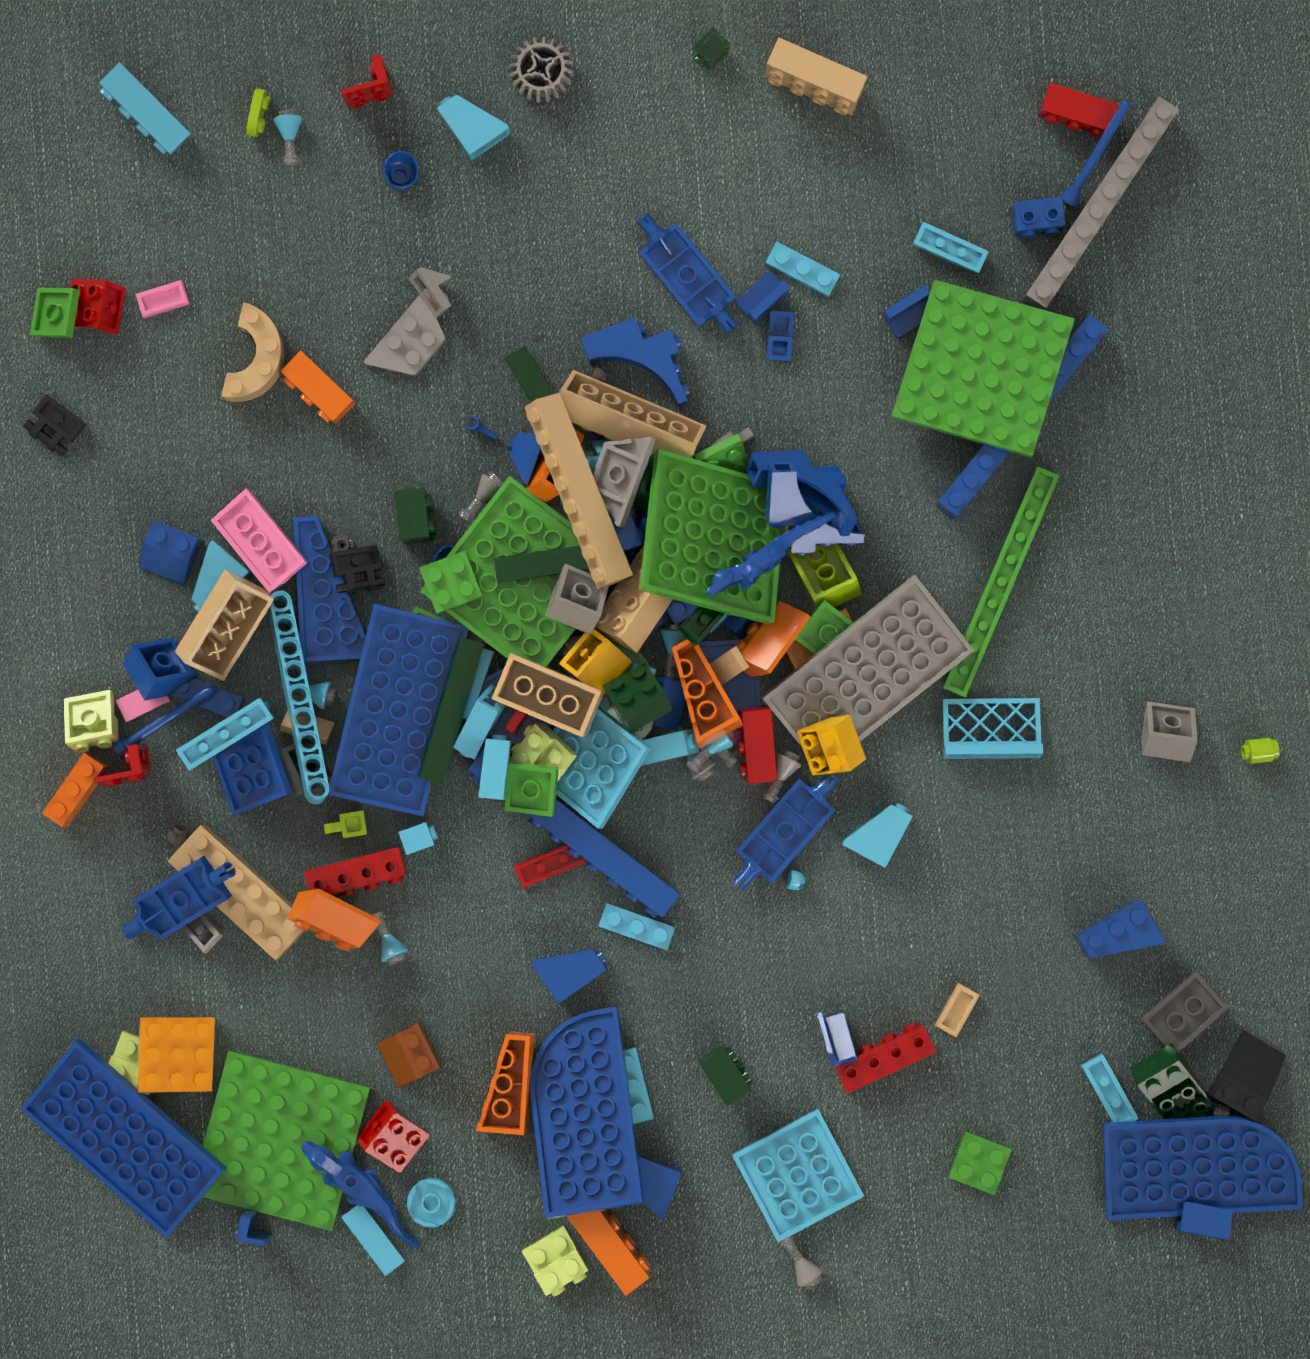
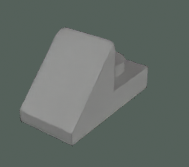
M420 267L409 277V280L434 317L437 318L452 306L446 293L440 289L452 277Z
M205 914L182 927L205 954L209 952L225 932L213 924Z

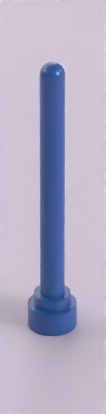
M1128 100L1121 102L1073 186L1062 193L1063 202L1074 208L1078 206L1081 201L1079 199L1081 189L1131 106Z
M207 686L129 738L120 737L119 741L112 743L115 752L122 759L125 758V752H128L127 746L138 744L215 693V688Z

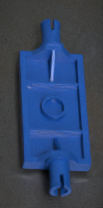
M649 213L644 214V218H639L636 223L650 238L648 240L649 243L639 251V255L694 324L700 328L708 320L715 319L726 335L731 333V330H735L738 324L725 309L727 305L736 299V296L680 226L674 223L671 227L664 230L659 228Z
M825 774L816 786H811V788L798 778L735 852L746 861V866L732 882L738 885L745 878L739 885L740 889L745 891V888L757 875H763L769 882L773 883L836 811L825 801V796L839 782L836 777H833L827 784L833 774Z
M203 855L132 900L137 908V916L133 921L122 927L123 934L131 930L125 938L133 939L141 932L148 931L154 933L160 941L228 900L232 894L223 882L235 876V868L226 872L228 868L233 866L230 862H226L214 870L208 859Z

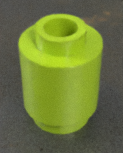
M1271 738L1246 740L1244 745L1241 746V756L1248 764L1272 762L1274 759L1279 758V745L1276 739L1271 740Z

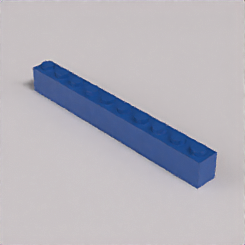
M1090 314L1068 340L1050 401L1108 331L1107 327ZM984 444L935 505L954 520L1010 451Z
M484 749L469 768L473 772L470 777L479 784ZM557 799L555 815L553 817L527 814L530 816L528 821L535 827L540 829L543 826L550 831L547 836L558 844L561 841L569 846L567 849L569 853L577 859L580 856L584 857L588 861L586 866L595 873L601 870L606 874L607 878L605 880L615 888L620 885L627 890L624 895L635 903L638 900L646 905L644 910L654 918L657 915L663 917L680 895L675 889Z

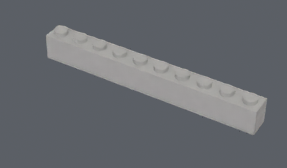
M1160 96L1157 98L1022 301L1042 310L1047 308L1179 111L1178 108Z

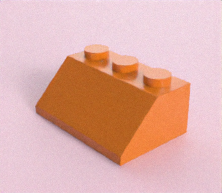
M777 601L775 622L772 624L753 622L746 630L747 636L744 640H740L734 646L738 647L749 665V668L744 670V672L749 677L770 674L811 617L807 613L788 604Z
M320 889L298 892L287 918L295 923L294 926L304 931L309 929L315 932V937L324 941L331 940L336 943L335 946L344 951L360 948L381 921Z

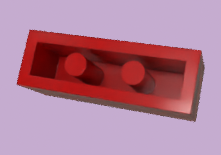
M1050 83L1038 116L1043 117L1045 122L1051 124L1062 123L1070 130L1080 131L1081 129L1089 132V135L1092 137L1101 138L1116 113L1119 104Z
M767 705L738 708V716L743 724L737 728V730H740L741 739L737 740L738 753L742 754L743 763H739L741 778H744L748 784L777 781L771 709Z

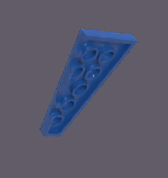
M293 517L295 547L308 561L296 573L300 644L304 663L360 659L366 634L350 595L346 593L338 594L336 591V584H342L344 580L343 577L334 578L329 559V554L332 550L319 517Z

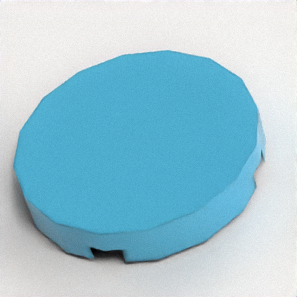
M429 1177L420 1180L412 1187L407 1198L408 1212L412 1219L423 1227L434 1228L444 1224L451 1218L456 1205L453 1189L447 1182L439 1178Z

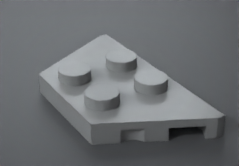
M420 295L364 360V364L416 377L446 341L437 318L434 317Z
M647 436L638 439L608 441L603 444L593 477L605 507L616 520L614 523L618 527H625L656 440L654 437Z

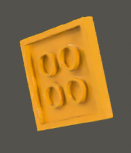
M140 1017L138 1092L212 1091L215 1018Z

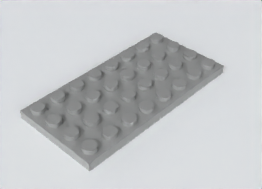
M913 575L761 697L801 747L802 745L796 731L830 717L851 715L858 738L861 741L970 655L974 649L917 576Z

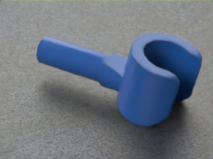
M470 416L471 419L476 421V425L469 427L465 424L469 431L483 433L496 441L498 437L496 434L482 426L476 416Z

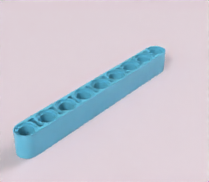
M276 591L271 595L274 601L280 600L285 603L286 607L279 609L272 602L268 609L304 795L309 803L320 804L328 795L329 783L292 599L287 592ZM285 623L290 627V630L283 632L278 628V625ZM290 646L294 649L295 653L287 655L283 652L282 648ZM294 669L300 676L298 678H291L287 671ZM301 693L304 696V700L297 702L292 698V694ZM305 716L309 724L301 725L297 722L296 718ZM304 739L311 740L314 747L311 749L304 748L301 741ZM306 764H316L318 766V771H308L306 768ZM311 787H320L323 795H313Z

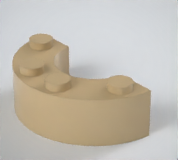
M244 302L238 327L254 338L256 355L252 364L245 370L226 374L221 396L230 402L252 400L267 392L279 378L285 360L284 343L277 327L263 311Z

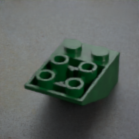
M1172 1043L1130 1067L1137 1086L1163 1119L1199 1117L1215 1107V1104L1186 1060Z

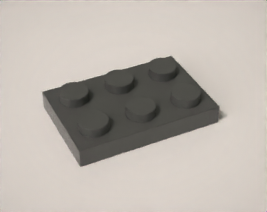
M1193 971L1140 1019L1164 1047L1172 1043L1180 1052L1223 1014L1228 1007L1198 972Z

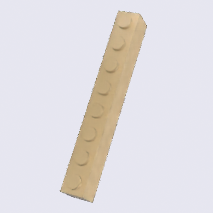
M560 393L534 400L524 407L527 419L534 430L536 441L540 445L546 466L550 470L554 486L560 495L564 511L569 517L573 533L577 537L582 555L587 562L591 578L595 582L597 590L632 576V571Z

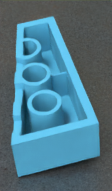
M120 62L99 82L102 88L100 92L109 101L113 99L120 106L118 110L127 119L131 117L137 123L135 127L145 137L149 134L156 141L153 145L163 155L167 152L171 156L191 136V133Z

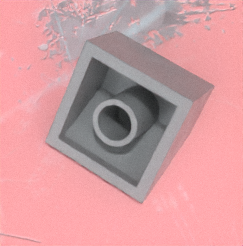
M564 564L550 597L545 616L591 634L601 617L609 586L597 590L590 573Z
M1147 701L1141 737L1142 755L1191 762L1198 742L1195 708Z

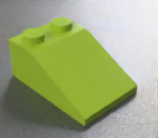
M833 543L830 546L816 544L815 553H808L806 555L791 553L790 548L786 550L814 608L823 599L833 607H836L862 595L858 579L838 543Z

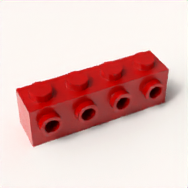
M401 847L303 871L308 890L320 889L330 895L341 892L342 897L355 894V888L364 886L366 891L378 888V882L388 880L390 885L403 881L402 876L408 875Z
M914 1022L903 1028L904 1032L896 1036L894 1032L887 1034L881 1038L882 1042L874 1046L872 1043H868L860 1047V1052L856 1053L858 1060L835 1066L846 1093L848 1094L936 1053L924 1025H917Z

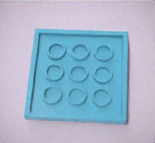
M599 706L586 737H580L559 727H555L553 732L577 754L576 758L557 782L556 795L595 827L601 829L607 823L652 748L634 733H629L624 725Z
M818 1108L732 1154L778 1243L864 1197Z

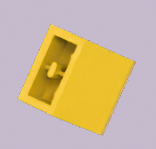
M593 629L591 634L585 632L559 664L574 679L604 691L602 685L623 675L633 662L607 638Z
M851 715L830 717L796 731L813 776L848 772L866 760Z

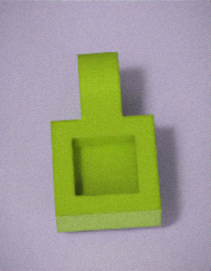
M364 810L339 814L340 822L323 824L325 834L342 831L343 838L368 834Z

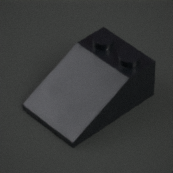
M1243 1030L1207 1094L1246 1117L1257 1121L1270 1097L1286 1055Z

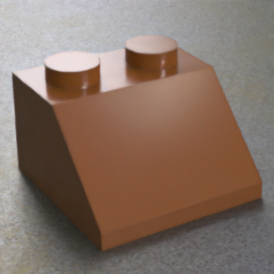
M421 1021L377 1043L398 1087L417 1080L442 1066Z

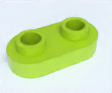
M256 88L254 91L247 122L248 136L258 137L260 133H264L266 120L263 119L264 111L269 109L271 100L266 90Z

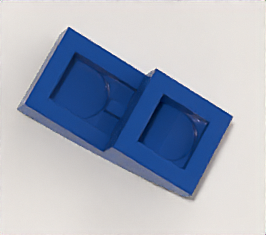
M770 310L767 360L791 361L794 312Z

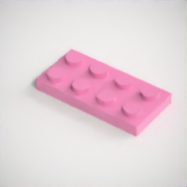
M249 489L242 491L211 519L212 523L271 594L308 563Z

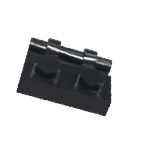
M46 394L32 412L39 418L37 423L34 424L32 421L27 420L23 427L30 432L29 435L45 443L48 450L63 456L67 452V448L61 444L62 440L66 438L73 443L87 424ZM47 425L56 431L53 437L44 431Z
M377 545L336 551L329 554L334 578H344V583L336 584L338 594L346 593L349 595L364 589L372 591L376 590V587L385 585L383 577L375 578L374 571L382 569ZM364 573L365 580H354L353 575Z

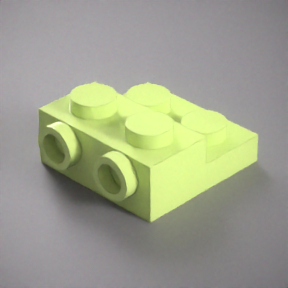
M111 690L64 699L65 743L72 750L84 753L89 751V747L109 748L113 742L119 741L118 719L114 716V694Z
M545 723L531 724L523 733L526 736L524 740L512 747L510 761L558 767V782L577 754Z
M122 1031L114 1054L111 1056L108 1064L137 1088L139 1036ZM142 1092V1093H143L144 1095H148V1096H149V1095H151L153 1092Z
M564 1225L522 1250L546 1296L552 1294L553 1297L557 1296L566 1289L564 1285L573 1281L574 1284H577L587 1277L585 1273L589 1271V1267Z

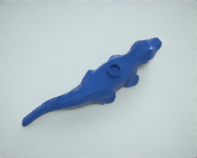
M828 512L823 516L816 517L812 521H807L803 525H796L794 529L785 531L783 535L777 536L774 541L767 543L757 553L754 550L749 552L742 559L744 561L743 564L717 571L712 579V586L706 590V595L712 597L726 588L738 584L741 585L742 591L747 590L759 579L758 577L764 573H769L780 564L781 559L786 555L785 551L796 540L834 519L837 514L835 512Z
M311 1141L303 1143L301 1149L311 1165L318 1171L326 1172V1174H323V1180L326 1185L338 1187L346 1193L348 1203L371 1208L384 1219L390 1230L410 1246H420L419 1242L408 1235L401 1227L394 1207L384 1194L380 1180L374 1170H362L356 1165L354 1157L348 1151L340 1152V1157L336 1158L334 1153L325 1146L317 1145Z

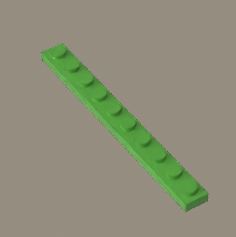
M1038 466L1035 468L964 638L974 651L949 671L943 689L961 697H966L1060 475Z

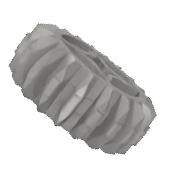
M534 37L532 45L528 41H524L525 49L517 47L516 50L519 55H512L511 59L515 63L509 64V69L513 71L509 74L510 79L515 80L513 87H520V95L528 92L527 100L529 101L533 96H536L537 103H540L541 97H545V101L550 102L549 95H553L555 99H558L559 94L557 91L565 93L566 88L564 85H571V79L568 77L574 75V71L569 69L573 66V61L568 60L570 53L563 52L564 46L562 44L555 48L556 40L554 39L551 40L550 44H547L546 37L542 38V43H538L537 38ZM545 53L553 56L554 58L549 57L547 59H543L538 54ZM530 57L533 65L527 70L526 74L522 75V67ZM537 63H538L539 67H540V66H543V68L545 67L546 77H545L544 73L541 74L540 71H539V73H538ZM561 65L559 77L556 81L552 82L551 72L556 70V66ZM535 81H540V82H542L545 86H544V87H538V86H534V85H532V84H530V83H528V82L533 83V82H535Z

